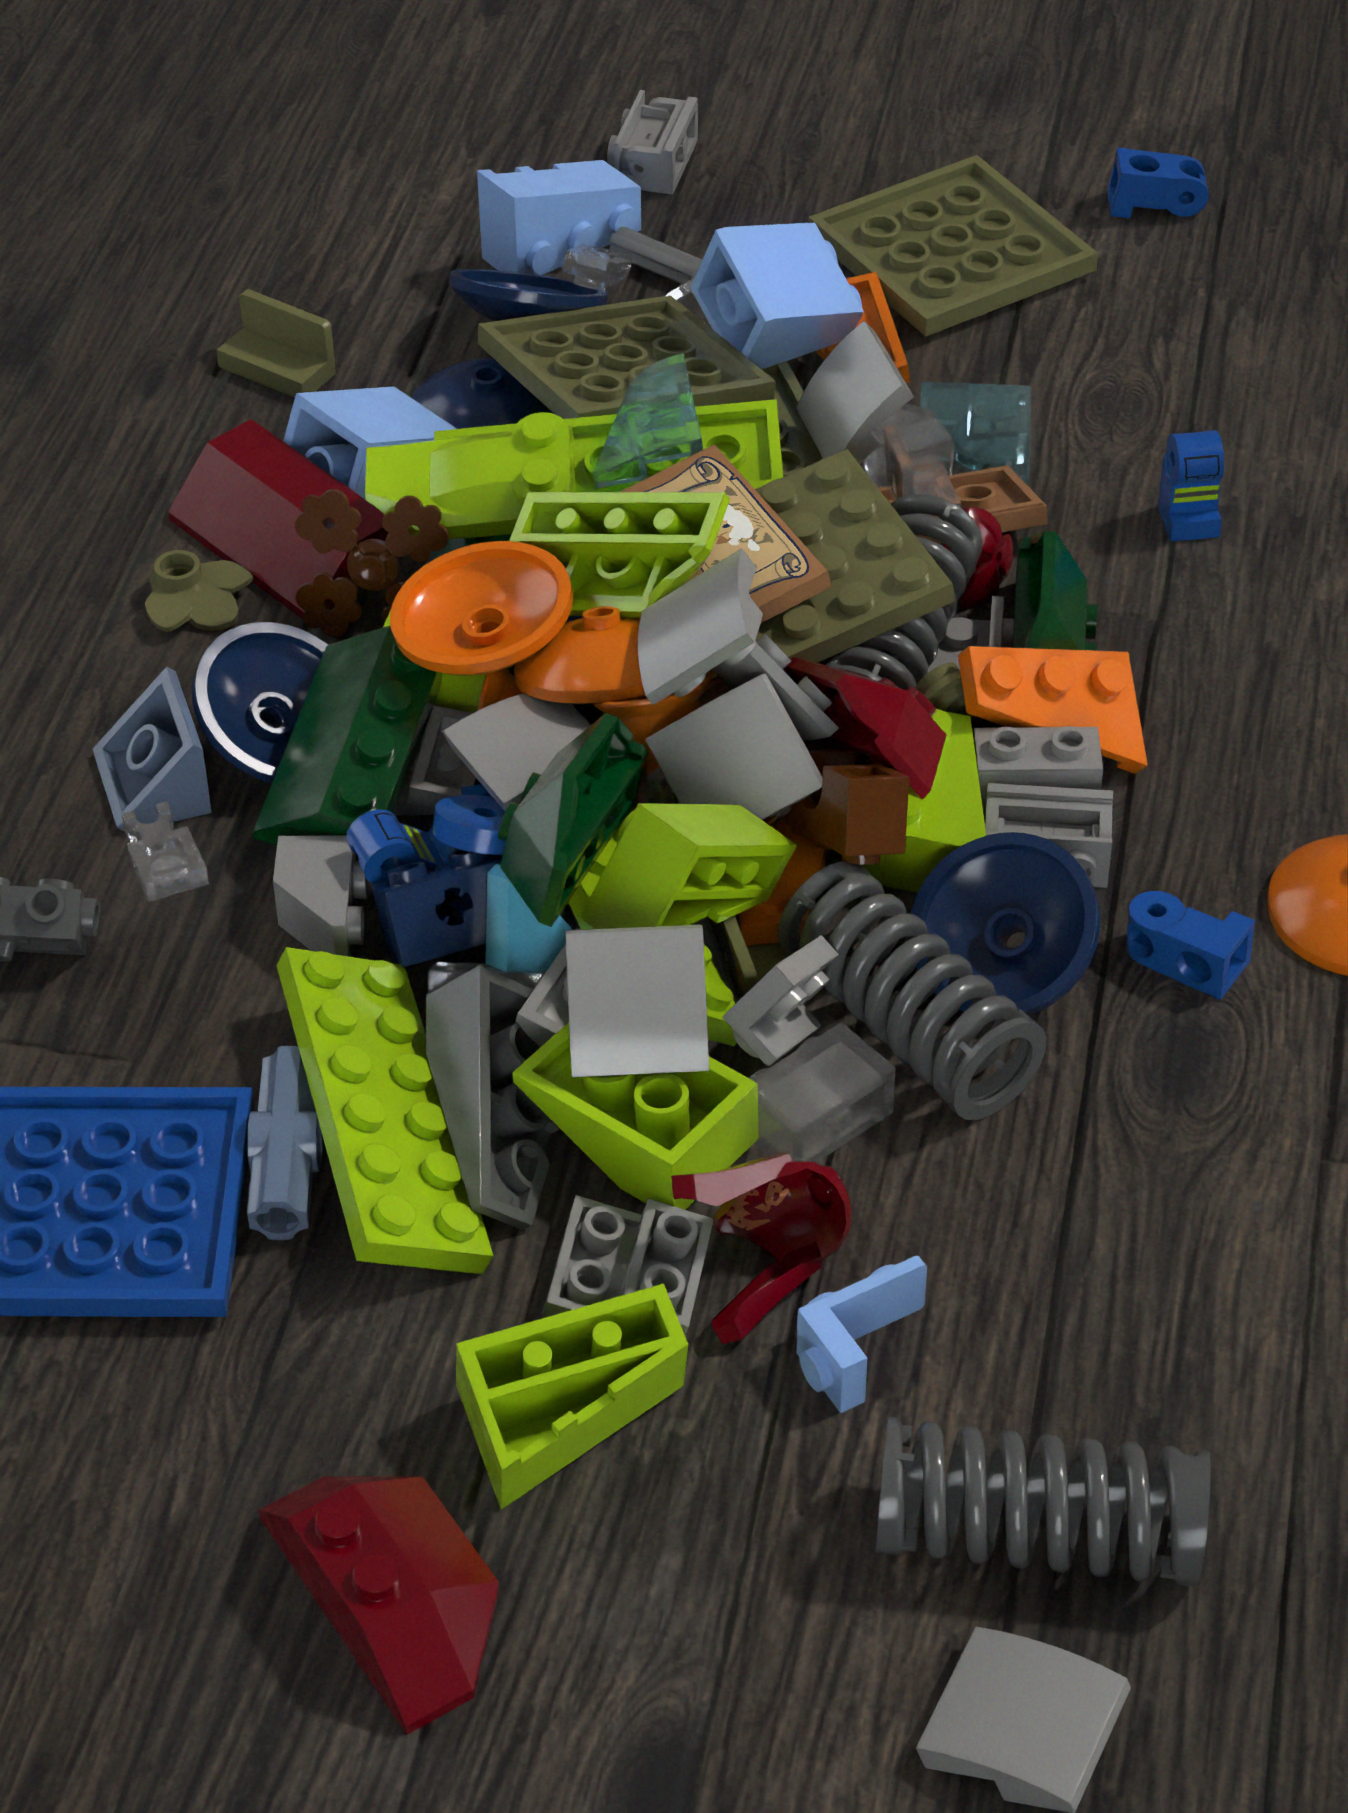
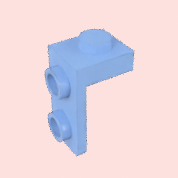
M914 1256L896 1265L882 1266L869 1277L837 1292L820 1294L806 1306L798 1309L796 1353L799 1356L803 1374L809 1385L816 1392L824 1390L840 1413L865 1402L867 1357L854 1340L923 1308L925 1304L927 1266L919 1256Z

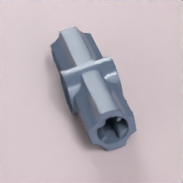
M280 1046L274 1054L263 1058L258 1111H251L248 1121V1161L251 1171L247 1205L249 1228L265 1234L269 1240L293 1239L297 1232L309 1227L313 1172H320L322 1132L298 1046Z

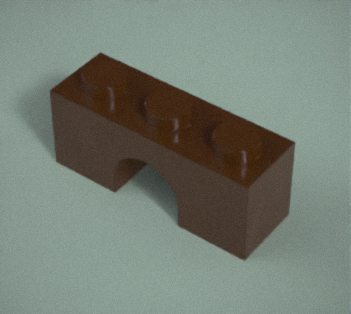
M830 739L803 740L823 777L822 788L776 814L774 817L790 825L792 833L815 839L817 847L835 850L842 854V861L847 863L872 865L881 862V855L905 854L909 776L884 764L855 765L856 751Z

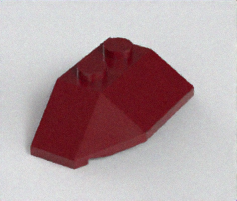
M792 657L790 659L791 662L784 668V672L796 684L806 676L832 702L824 713L839 729L830 737L822 739H830L855 750V765L884 764L909 776V795L923 800L932 789L947 736L932 718L937 712L934 705L912 686L904 690L884 677L877 681L849 671Z
M323 1476L259 1509L260 1519L407 1735L474 1698L479 1679V1669L487 1645L499 1594V1581L423 1476Z

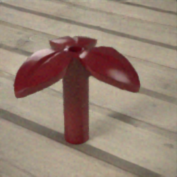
M966 507L963 510L975 521L983 539L982 553L975 566L976 571L973 573L960 601V607L973 608L987 601L999 589L1000 572L1004 576L1009 575L1013 561V542L1010 534L1002 536L1001 526L991 513L981 508ZM940 543L943 547L952 552V550L948 546H946L944 543Z

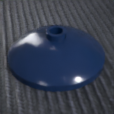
M459 269L451 271L449 277V285L456 295L478 314L493 321L607 305L608 292L604 289L576 281L542 275L499 270Z
M494 358L467 360L443 368L424 381L411 397L457 429L516 424L519 420L530 414L539 412L553 413Z
M256 622L232 628L221 634L208 646L194 672L192 702L195 715L203 733L227 761L257 779L269 783L273 782L325 648L328 645L326 642L313 634L293 626L273 622ZM262 720L269 722L273 727L268 726Z
M1006 832L991 834L972 840L955 849L941 860L927 876L917 893L911 910V914L918 916L926 923L929 934H936L948 943L951 954H959L970 962L973 975H982L993 983L996 996L1003 995L1011 999L1016 1004L1018 1011L1021 1009L1027 1015H1032L1054 1004L1075 986L1092 960L1100 933L1101 917L1099 902L1094 886L1085 870L1068 851L1058 844L1027 833ZM1025 933L1024 941L1020 946L1007 948V941L1013 934ZM927 957L920 960L917 964V971L926 964ZM950 978L940 983L934 992L936 996L947 987ZM972 999L964 1002L958 1009V1012L963 1014L969 1008Z

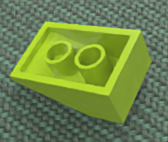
M568 1022L512 1072L513 1082L620 1189L644 1203L647 1202V1199H651L686 1210L695 1200L674 1199L671 1176L710 1173L729 1168L759 1139L758 1083L710 1056L709 1071L572 1077Z

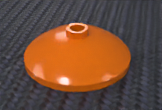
M513 541L473 544L453 550L432 560L405 582L397 593L391 607V630L400 651L413 663L423 668L457 676L489 674L525 661L544 648L558 634L567 621L572 609V585L564 565L554 555L542 548Z
M611 606L595 607L584 611L582 618L566 622L558 634L539 652L515 665L516 686L520 691L531 697L559 703H602L645 696L638 659L640 618L620 617L619 609Z
M1343 834L1305 844L1284 858L1271 877L1267 897V910L1273 928L1291 950L1318 967L1348 976V834Z

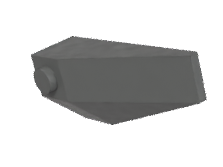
M479 965L426 995V1054L471 1210L524 1230L533 1224L550 1163L545 1152L550 1134L560 1130V1128L513 1082L512 1072L540 1048L524 1032L521 1026L515 1022L517 1013L531 995L533 989Z

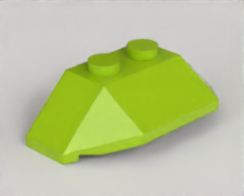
M528 492L509 541L526 543L542 548L554 555L564 565L573 590V604L569 616H582V613L588 609L611 606L619 609L620 617L641 618L644 609L696 577L712 551L730 498L725 492Z

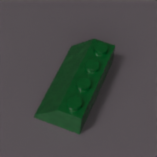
M390 625L326 646L253 831V839L277 845L278 836H346L350 825L359 816L369 811L381 809L388 810L393 814L395 813L432 707L440 690L443 673L423 668L409 660L398 648Z

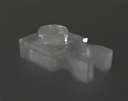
M167 801L155 804L158 820L153 823L143 824L138 822L134 811L122 814L124 831L130 842L127 844L130 863L148 902L209 884L206 865L188 827L174 830L172 811Z

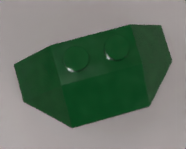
M1043 531L1032 534L1031 537L1019 538L1012 648L1096 651V643L1085 642V639L1095 640L1098 604H1087V578L1057 532Z
M605 713L560 750L542 774L535 772L531 774L523 791L520 805L514 802L509 804L499 827L498 839L506 841L500 868L538 922L550 927L553 926L634 805L648 750L643 744L635 742L633 733L618 717Z

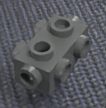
M0 877L1 962L11 961L14 951L69 955L86 954L87 936H96L98 933L100 920V903L98 898L85 897L81 889H74V884L65 880L39 879L36 881L35 887L10 886V880Z

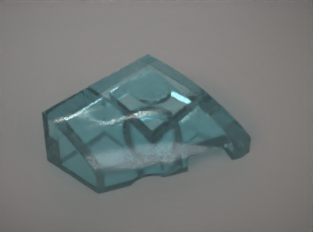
M683 353L652 364L629 384L593 470L595 488L642 481L648 478L646 464L690 457L703 450L700 428Z
M921 382L918 451L938 458L955 459L962 466L976 471L981 470L986 463L997 467L1008 465L1028 485L1031 386Z

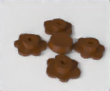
M337 489L327 490L321 498L314 494L308 495L302 502L304 512L295 521L297 534L305 540H313L314 549L322 554L330 552L332 548L340 552L350 551L347 558V570L352 579L339 577L334 580L331 574L320 572L314 577L313 583L302 584L298 588L295 598L299 607L305 610L303 615L304 623L310 628L321 626L322 630L331 637L344 635L349 628L350 622L357 621L362 614L360 604L355 601L358 597L357 585L372 591L383 590L389 587L385 595L388 605L382 612V618L386 622L398 591L405 584L404 582L393 583L398 575V557H405L410 554L413 560L424 562L428 560L432 551L442 550L449 541L447 528L439 523L442 518L441 510L435 505H426L424 507L423 503L415 496H403L396 503L395 511L386 513L382 519L383 528L389 532L386 541L368 539L357 544L358 533L356 528L360 525L362 516L357 509L349 508L347 496ZM327 518H331L334 523L329 522ZM412 525L417 526L420 530H415ZM328 599L332 600L334 604H331Z

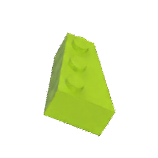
M936 709L937 712L932 718L947 736L931 791L923 800L908 794L905 854L881 855L880 863L863 865L883 886L918 893L927 876L941 860L960 846L986 836L971 717Z

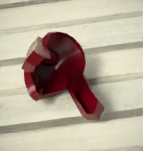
M787 1151L716 1172L671 1176L674 1199L697 1200L713 1206L722 1204L713 1216L716 1231L724 1236L738 1235L762 1247L777 1259L774 1263L764 1268L711 1320L713 1329L722 1344L744 1339L769 1310L799 1284L822 1267L823 1260L839 1250L850 1231L852 1212L850 1199L837 1172L828 1165L821 1166L812 1161L793 1162Z

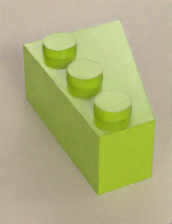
M639 803L637 808L621 824L618 832L619 842L579 918L594 929L681 926L693 924L706 917H709L716 923H720L769 899L797 844L741 805Z
M664 1283L456 1343V1386L501 1510L684 1386L688 1342Z

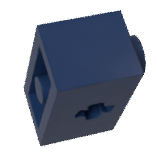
M458 849L448 854L449 863L428 869L425 868L424 862L404 864L388 870V880L371 884L389 958L402 967H407L486 944L487 873L495 864L501 865L502 855L481 854ZM445 890H449L457 895L456 900L448 903L449 914L447 915L436 909V905L445 901Z

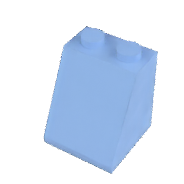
M815 223L733 226L715 230L690 287L712 329L760 369L840 343L856 328L864 313L857 289L847 282L838 265L834 247L829 241L824 240Z
M396 387L296 393L283 442L366 500V448L434 440V431L457 428Z

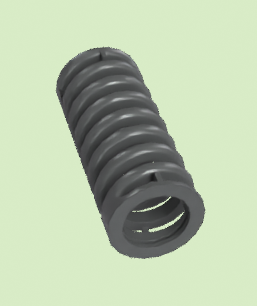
M910 494L899 497L891 505L914 535L932 537L941 541L952 550L951 552L941 544L929 539L917 537L953 583L956 601L818 662L819 664L856 673L877 681L884 677L904 690L909 686L916 688L918 682L928 673V667L931 666L938 654V645L947 633L948 623L957 610V601L965 592L967 579L975 569L982 553L983 545L980 529L968 513L944 498L929 494ZM923 514H930V515L938 516V517H940V518L933 517V516H928V515H923Z
M846 861L831 864L812 875L790 898L778 925V942L782 950L790 956L822 935L839 954L822 971L830 979L824 986L826 991L833 998L844 1003L848 1012L862 1023H866L871 1034L883 1043L888 1044L893 1055L910 1065L920 1080L933 1086L939 1098L958 1116L966 1120H979L993 1115L1014 1100L1033 1079L1046 1052L1047 1037L1043 1028L1021 1009L1018 1011L1016 1004L1011 999L1003 995L996 996L994 985L989 979L982 975H973V970L968 960L959 954H951L948 943L936 934H929L926 923L914 914H907L905 906L899 898L892 894H884L881 882L863 866L847 863ZM831 888V889L817 902V904L814 902V900H815L818 896H820L824 891H826L827 889ZM853 900L847 914L833 930L825 935L835 915ZM810 908L812 911L804 924L800 936L799 929L802 918L807 909ZM884 916L883 922L866 936L875 921ZM905 937L904 944L898 947L884 961L875 975L868 978L871 969L877 966L892 951L899 939ZM860 941L861 943L853 955L845 958L848 950ZM927 957L926 964L906 982L900 993L890 998L894 988L900 985L913 972L920 960ZM950 978L947 987L939 992L928 1004L924 1012L913 1018L916 1009L935 992L940 983ZM972 999L969 1008L955 1021L951 1028L943 1035L937 1037L940 1028L958 1011L961 1005ZM995 1020L991 1030L971 1047L968 1043L981 1031L983 1026ZM1019 1038V1044L1015 1052L1006 1063L997 1059L1012 1039ZM962 1051H964L966 1055L959 1058ZM995 1061L994 1065L999 1068L997 1072L987 1079L969 1085L973 1077Z
M888 1417L876 1553L901 1556L907 1551H916L918 1533L916 1526L924 1496L926 1550L933 1559H946L952 1552L964 1500L966 1552L973 1563L984 1564L989 1561L994 1550L1005 1498L1007 1558L1014 1568L1023 1569L1030 1564L1033 1558L1045 1501L1048 1564L1053 1571L1064 1573L1070 1569L1073 1563L1086 1500L1088 1567L1093 1575L1105 1577L1110 1574L1113 1568L1121 1521L1127 1499L1129 1572L1136 1581H1146L1153 1574L1158 1540L1168 1499L1171 1532L1168 1533L1167 1547H1171V1556L1161 1555L1160 1577L1173 1579L1176 1584L1182 1586H1199L1204 1564L1209 1518L1211 1462L1208 1449H1200L1192 1455L1183 1454L1176 1446L1168 1445L1158 1452L1150 1474H1148L1147 1460L1143 1448L1136 1442L1127 1441L1116 1450L1108 1474L1103 1445L1096 1438L1086 1437L1075 1448L1067 1476L1064 1444L1056 1434L1046 1433L1035 1444L1027 1473L1023 1439L1016 1430L1005 1429L996 1438L986 1476L983 1435L976 1426L965 1425L956 1434L945 1479L944 1437L939 1424L935 1421L923 1422L917 1429L912 1451L909 1454L903 1453V1447H910L912 1426L902 1425L896 1417Z

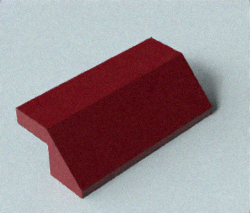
M252 419L206 443L168 511L171 522L222 560L237 563L245 568L253 576L252 582L301 619H303L305 610L299 607L295 596L302 584L313 583L314 577L320 572L331 574L334 580L339 577L352 579L347 570V558L350 551L340 552L332 548L330 552L322 554L314 549L313 540H305L297 534L295 521L304 512L302 502L308 495L314 494L321 498L327 490L337 489L342 491L349 500V508L357 509L362 516V521L356 528L358 533L357 544L368 539L386 541V537L389 534L382 526L384 514L378 508ZM327 518L329 522L334 523L331 518ZM328 599L331 604H334L332 600Z

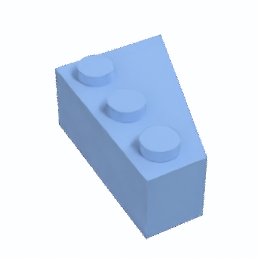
M604 160L554 164L553 169L536 171L529 166L516 167L515 172L496 174L490 169L477 170L482 258L499 271L544 275L610 245L611 242L609 240L612 233H616L620 227H627L636 232L641 230V187Z

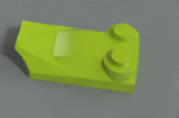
M539 412L530 414L519 420L513 431L366 448V501L378 508L384 515L390 511H395V505L398 500L407 495L417 497L424 507L426 505H435L442 512V518L439 523L447 528L449 539L512 535L528 492H575V458L572 425L568 426L560 416L553 413ZM412 525L415 530H420L417 526Z

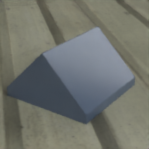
M166 667L92 749L116 826L124 832L136 831L212 813L203 749L177 673Z

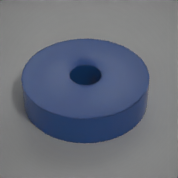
M458 795L447 797L438 801L435 805L432 832L439 841L460 850L481 854L503 855L506 841L498 839V832L505 811L491 796Z

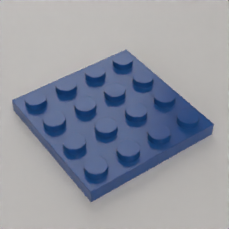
M0 1087V1316L227 1317L248 1157V1121L250 1112L254 1110L252 1087Z

